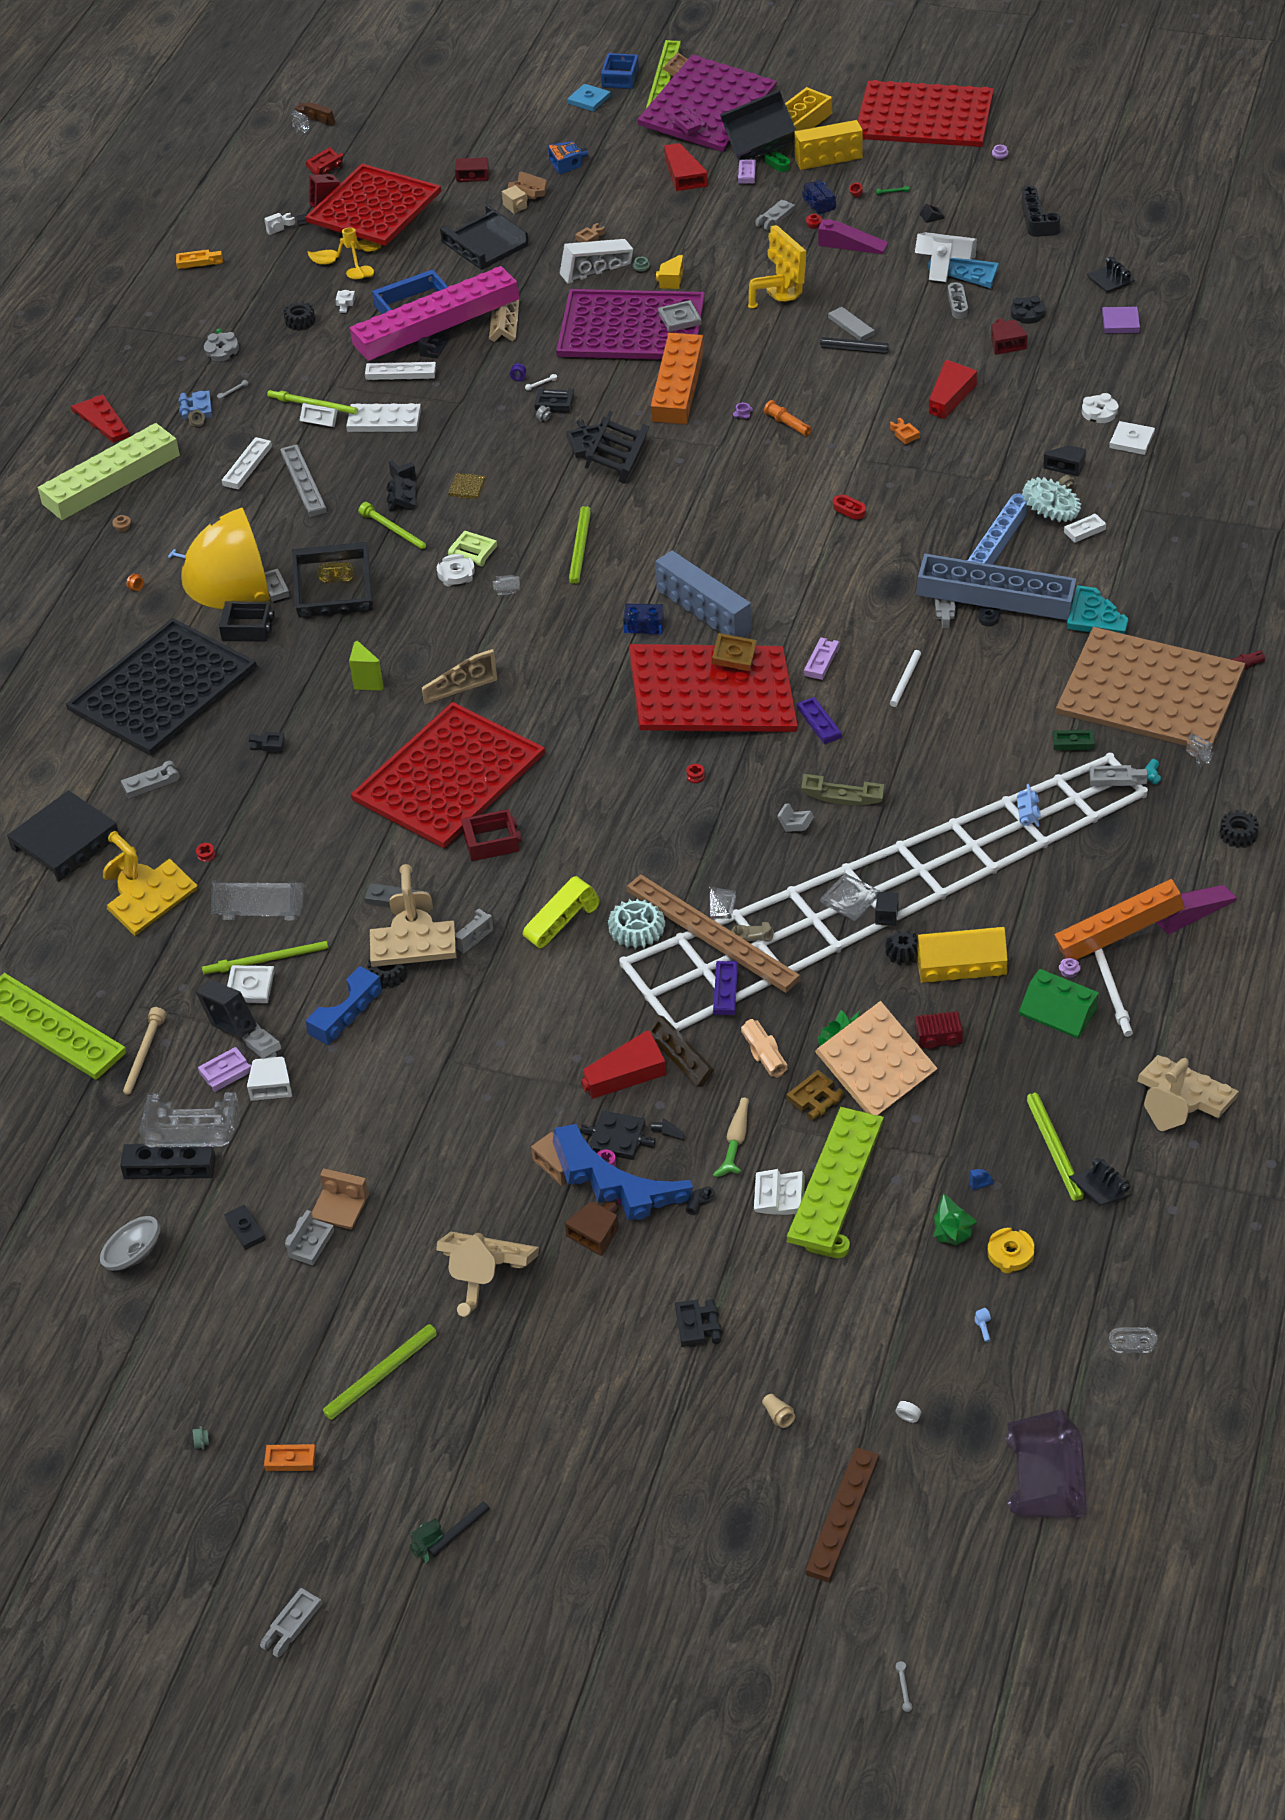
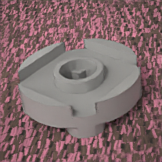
M232 332L212 333L204 344L206 356L211 357V360L217 362L230 359V355L233 353L234 355L237 354L239 344Z

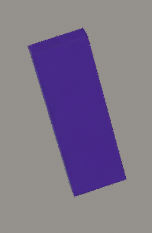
M815 697L797 703V709L823 744L842 738L841 731Z
M716 961L713 1015H735L738 961Z

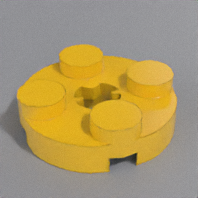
M1003 1228L991 1235L987 1255L992 1264L1000 1268L1003 1273H1011L1024 1269L1032 1263L1034 1259V1242L1025 1231L1019 1230L1017 1232L1012 1231V1228ZM1006 1247L1016 1248L1017 1250L1015 1252H1008Z

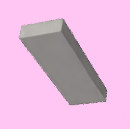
M840 307L828 313L830 320L856 339L864 341L874 336V330L845 308Z

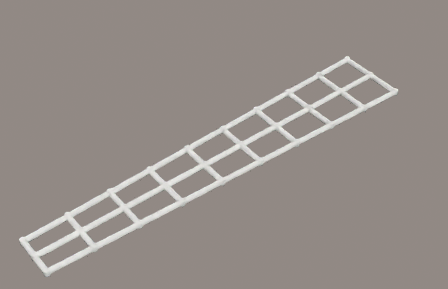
M1107 753L1102 758L1061 775L1057 774L1054 778L1031 787L1032 791L1039 793L1053 786H1059L1069 797L1040 810L1041 817L1038 820L1073 804H1076L1087 815L1047 837H1044L1032 823L1027 826L1020 823L1019 809L1013 804L1017 802L1018 792L1009 797L1004 796L1002 800L959 818H952L947 823L909 839L897 841L892 846L854 862L845 863L842 867L797 886H790L785 891L742 909H735L732 913L714 921L722 926L732 921H736L738 925L750 926L744 919V916L791 898L807 918L775 932L771 941L758 939L752 941L753 943L751 944L779 961L767 945L814 925L830 946L788 967L798 972L835 952H841L843 948L888 926L875 925L874 923L838 941L821 920L865 900H868L875 909L877 900L875 896L878 892H884L912 878L921 876L935 893L898 911L897 921L938 900H944L946 896L990 874L997 873L998 870L1041 848H1047L1049 844L1091 823L1098 822L1099 819L1140 798H1146L1148 789L1141 784L1131 785L1136 792L1096 812L1093 811L1084 799L1112 786H1092L1076 793L1065 781L1089 772L1091 766L1121 765L1113 753ZM1003 807L1007 808L1018 820L977 840H973L961 827L965 823ZM1021 828H1025L1037 840V842L997 862H993L980 848ZM949 830H954L966 844L925 864H921L907 849ZM971 851L986 865L985 868L946 888H942L928 872ZM896 852H900L914 868L871 889H868L854 873V870ZM842 875H846L861 892L817 914L812 911L799 895L801 892ZM690 931L678 933L673 938L619 959L620 967L625 970L644 995L645 1000L651 1004L658 1015L664 1016L678 1032L712 1015L713 1005L675 1023L656 997L702 975L706 977L715 989V975L712 971L716 969V961H735L725 955L705 964L687 941L697 937ZM679 944L698 968L650 990L631 964ZM763 979L737 992L736 1002L772 984Z

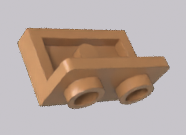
M519 172L518 181L509 182L508 188L516 185L526 193L529 199H536L537 197L545 196L548 181L525 172Z

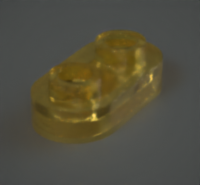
M348 562L322 563L318 566L317 577L324 582L349 581L354 577L355 569Z

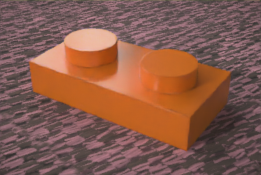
M315 1444L266 1445L265 1471H314Z

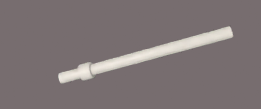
M1101 948L1094 953L1116 1011L1115 1018L1117 1023L1121 1025L1124 1036L1128 1037L1133 1034L1129 1024L1130 1017L1128 1012L1124 1010Z

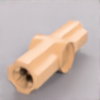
M750 1019L746 1021L741 1027V1032L750 1044L755 1060L762 1062L770 1076L776 1078L782 1076L788 1070V1066L778 1051L773 1036L766 1034L758 1020Z

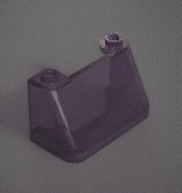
M1063 1409L1009 1422L1008 1433L1005 1437L1008 1447L1012 1448L1017 1454L1018 1491L1012 1492L1011 1497L1008 1499L1011 1512L1015 1513L1018 1517H1078L1086 1515L1083 1442L1080 1431Z

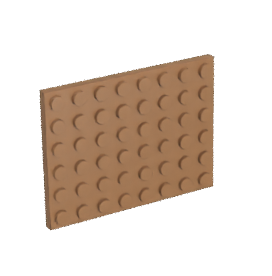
M1093 627L1056 707V714L1211 752L1244 672L1245 663Z

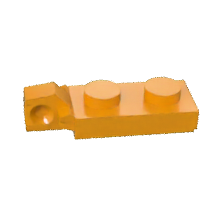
M209 250L176 254L177 269L223 263L221 251L209 252Z

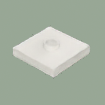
M1119 421L1109 448L1145 455L1155 428Z
M232 965L227 986L240 991L246 1003H268L275 972L274 966Z

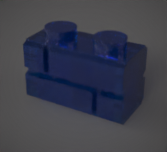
M821 179L813 181V183L804 184L802 196L804 201L809 202L811 209H815L818 214L835 210L836 196Z

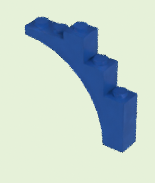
M577 1124L554 1128L552 1142L568 1185L590 1181L597 1202H610L620 1198L627 1220H640L650 1216L651 1208L654 1207L661 1208L665 1205L681 1204L689 1201L693 1189L690 1180L674 1182L654 1181L626 1173L606 1162L593 1151L583 1138Z

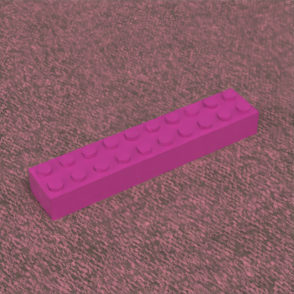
M502 266L493 268L488 272L481 273L478 276L466 279L446 289L434 292L431 295L419 298L416 301L404 304L399 308L389 310L384 314L374 316L369 320L349 327L352 343L367 361L416 342L420 338L428 337L520 299L517 281Z

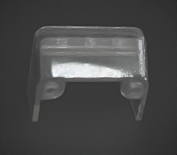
M212 880L211 914L222 916V920H235V916H284V920H296L297 916H301L305 884L297 881H291V883H224Z

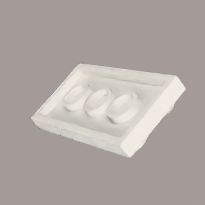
M351 404L352 407L358 408V413L356 415L349 413L346 426L347 432L418 431L421 404Z

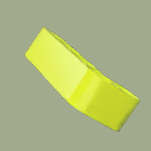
M578 876L572 877L526 925L523 930V936L538 948L545 947L581 908L587 913L596 910L600 902L598 895L590 885Z

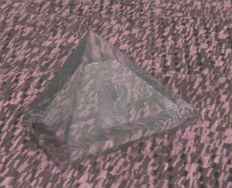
M710 887V918L712 920L732 918L737 895L736 891Z

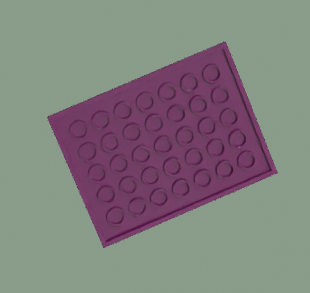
M691 55L679 69V72L673 76L637 119V125L724 152L731 142L720 114L772 93L777 86V81L697 55ZM686 106H689L707 122L706 128L701 127V130L687 135L669 119V113L681 108L686 109Z
M570 289L556 350L557 357L662 359L668 333L699 335L700 325L669 332L658 313V308L691 300L700 318H702L705 292Z

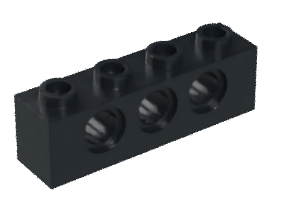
M213 1143L124 1144L120 1167L124 1179L213 1178L216 1155Z

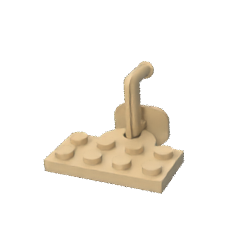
M408 864L402 865L400 867L402 893L395 894L390 898L391 912L396 917L392 920L391 927L370 929L371 966L456 958L454 921L433 923L431 916L428 914L433 909L431 895L423 891L412 892V867Z
M1157 1055L1139 1074L1137 1080L1151 1087L1147 1092L1144 1106L1155 1126L1160 1131L1184 1124L1188 1113L1194 1112L1197 1109L1219 1118L1237 1099L1239 1091L1227 1084L1217 1082L1207 1075L1191 1070L1188 1067L1189 1061L1187 1058H1182L1175 1063L1167 1057Z
M449 1232L437 1241L436 1250L443 1251L444 1255L450 1256L449 1272L451 1276L458 1280L468 1281L466 1303L458 1305V1314L466 1317L476 1309L480 1284L489 1283L494 1278L496 1264L504 1262L510 1263V1266L514 1268H524V1266H527L538 1256L539 1247L485 1238L481 1233L468 1235Z

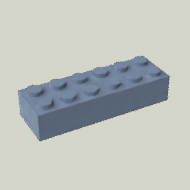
M673 550L655 561L656 587L660 593L666 595L673 602H676L686 611L691 612L699 620L704 621L712 629L722 634L743 638L752 632L751 603Z

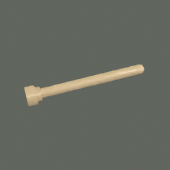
M153 1007L150 1009L148 1014L149 1026L123 1089L125 1095L132 1093L156 1029L165 1021L167 1013L161 1008Z

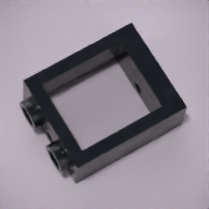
M225 601L219 624L222 641H267L268 634H271L272 631L271 621H274L275 612L274 609H271L270 602ZM235 619H263L262 625H233Z
M214 980L209 981L196 991L212 1026L239 1038H242L257 1026L240 991Z

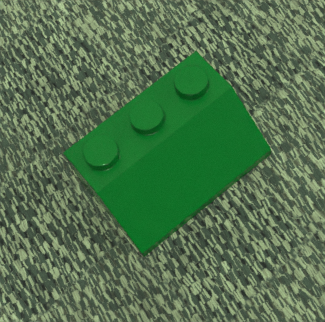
M1039 969L1029 983L1019 1015L1078 1039L1097 1011L1099 992Z

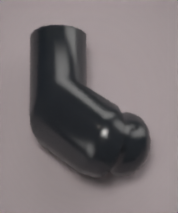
M707 1186L693 1191L685 1209L686 1212L690 1215H695L699 1205L712 1200L715 1195L714 1189Z

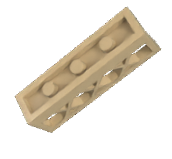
M519 299L492 310L489 339L493 342L501 335L512 342L516 339Z

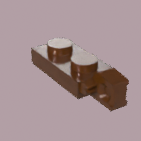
M311 102L299 103L295 107L296 113L301 116L305 115L306 118L330 126L335 124L332 109Z

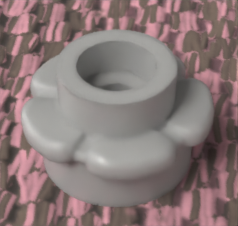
M542 405L535 417L540 422L543 420L545 422L548 421L551 416L550 407Z

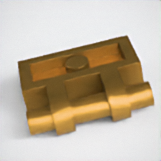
M817 1070L787 1093L786 1099L801 1112L808 1107L812 1109L807 1113V1116L813 1121L817 1117H822L829 1107L837 1105L845 1093L840 1088L835 1092L832 1091L834 1082ZM822 1096L826 1098V1099H825L823 1102H821V1103H819V1102L817 1101V1100L820 1099Z

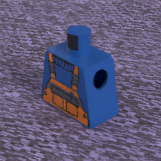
M572 141L548 145L549 160L559 175L581 167V158L588 156L586 147L578 149Z

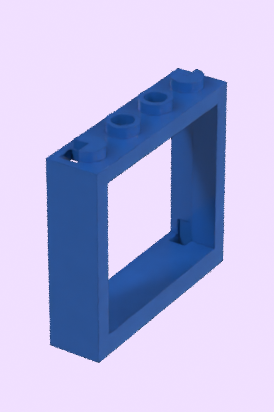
M430 270L373 290L374 306L381 314H384L391 310L388 304L430 289H434L436 292L448 288V286L434 270Z

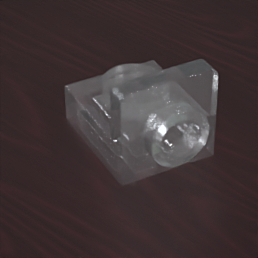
M296 110L290 112L291 123L295 127L297 136H301L310 130L308 116Z
M1192 733L1187 738L1186 752L1197 757V768L1200 769L1212 759V743Z

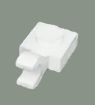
M277 213L264 218L269 235L284 230V225L290 226L295 224V218H291L290 213H286L283 216Z
M338 291L336 306H340V313H347L348 306H353L355 291Z

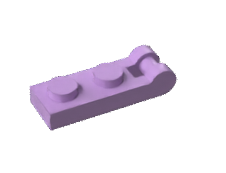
M821 637L804 669V676L823 680L835 654L839 651L840 641L833 640L831 642L827 641V638Z

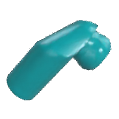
M1151 759L1145 767L1147 769V781H1151L1152 784L1156 785L1161 780V776L1158 775L1156 770L1159 767V762Z

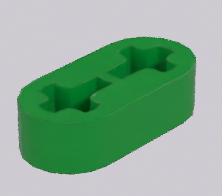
M777 151L765 155V163L779 172L790 170L789 158Z

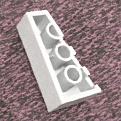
M625 239L564 244L560 275L569 284L578 278L581 280L585 279L590 274L596 273L597 275L606 269L613 270L631 264L633 248Z

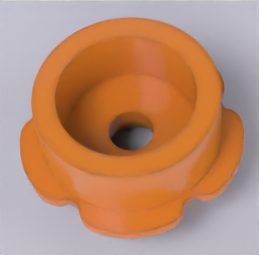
M132 574L128 577L127 587L130 591H140L143 588L144 579L141 575Z

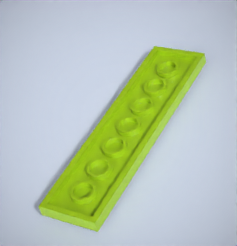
M6 973L0 976V1020L90 1077L97 1080L127 1053L124 1046Z
M840 1107L787 1234L788 1243L832 1253L882 1128L884 1117Z

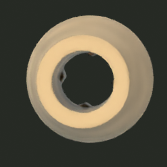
M768 1394L764 1397L762 1404L766 1407L776 1426L786 1428L794 1422L795 1414L791 1406L775 1397L774 1394Z

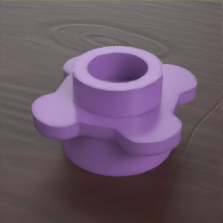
M739 403L736 405V411L733 412V416L741 419L750 418V412L753 411V408L747 403Z

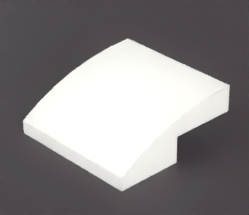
M778 1169L756 1172L755 1212L780 1215L796 1214L804 1196L805 1175L803 1171L780 1174Z

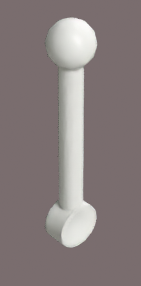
M552 374L547 379L531 385L527 384L525 389L530 391L538 385L549 381H556L557 375Z

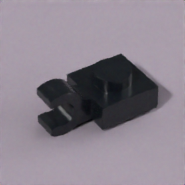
M265 732L264 736L251 734L249 737V742H251L250 750H259L262 747V751L282 752L285 735L278 732Z

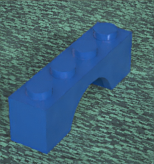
M359 966L346 979L349 997L342 1004L335 1007H318L305 1020L308 1035L327 1045L338 1038L340 1033L353 1022L354 1018L361 1011H364L374 998L380 995L382 991L380 976Z

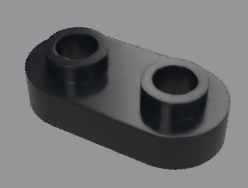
M981 606L979 623L987 627L996 625L1000 609Z

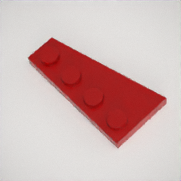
M104 395L95 396L92 399L71 406L73 413H78L82 420H87L94 429H99L100 433L111 442L115 443L130 437L129 431Z

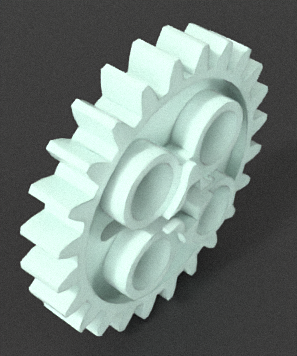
M1037 477L1036 480L1033 478L1031 481L1028 480L1023 488V500L1028 501L1027 505L1033 506L1032 510H1037V514H1044L1045 518L1049 516L1051 520L1056 518L1059 522L1061 519L1065 522L1067 520L1072 521L1073 518L1077 517L1081 509L1080 499L1075 498L1077 494L1071 493V489H1066V485H1059L1058 481L1054 483L1052 479L1047 481L1045 477L1042 480Z

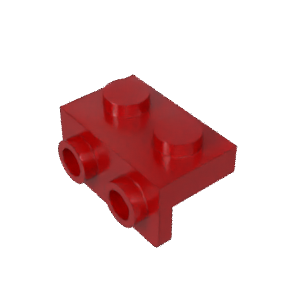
M329 147L308 159L305 165L314 175L328 174L332 169H337L342 165L344 155L343 153L337 155Z

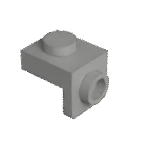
M789 803L785 804L778 814V819L786 832L804 831L809 827L814 818L811 811L794 812Z

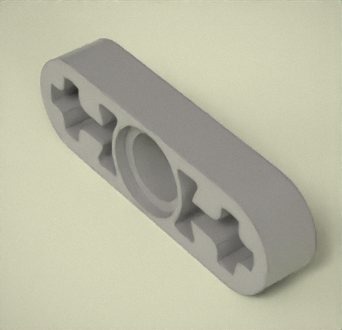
M958 282L950 283L948 285V298L952 316L956 319L966 318L968 306L964 287Z

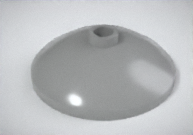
M143 1216L130 1221L117 1230L109 1238L101 1251L100 1262L104 1268L118 1271L143 1261L150 1254L159 1238V1222L154 1217Z

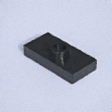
M245 1204L224 1214L227 1223L244 1250L265 1240L264 1234Z

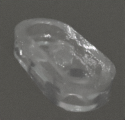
M1147 1327L1115 1328L1109 1333L1108 1345L1117 1353H1149L1156 1348L1157 1334Z

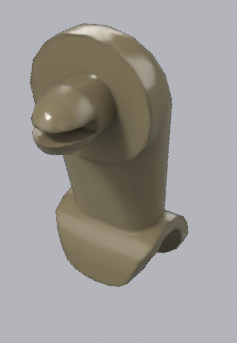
M762 922L761 926L735 925L731 932L747 942L758 939L771 941L774 936V931L768 922Z

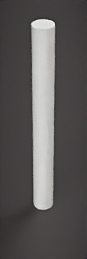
M919 650L913 652L890 701V705L893 707L898 705L921 656Z

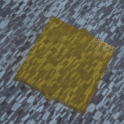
M456 473L448 496L477 499L484 484L485 476L473 475L472 473Z

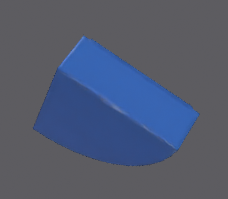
M984 1169L970 1171L969 1185L972 1190L994 1184L988 1171Z

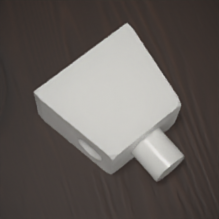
M276 1052L263 1059L253 1060L247 1083L250 1101L292 1097L285 1060L283 1057H277Z

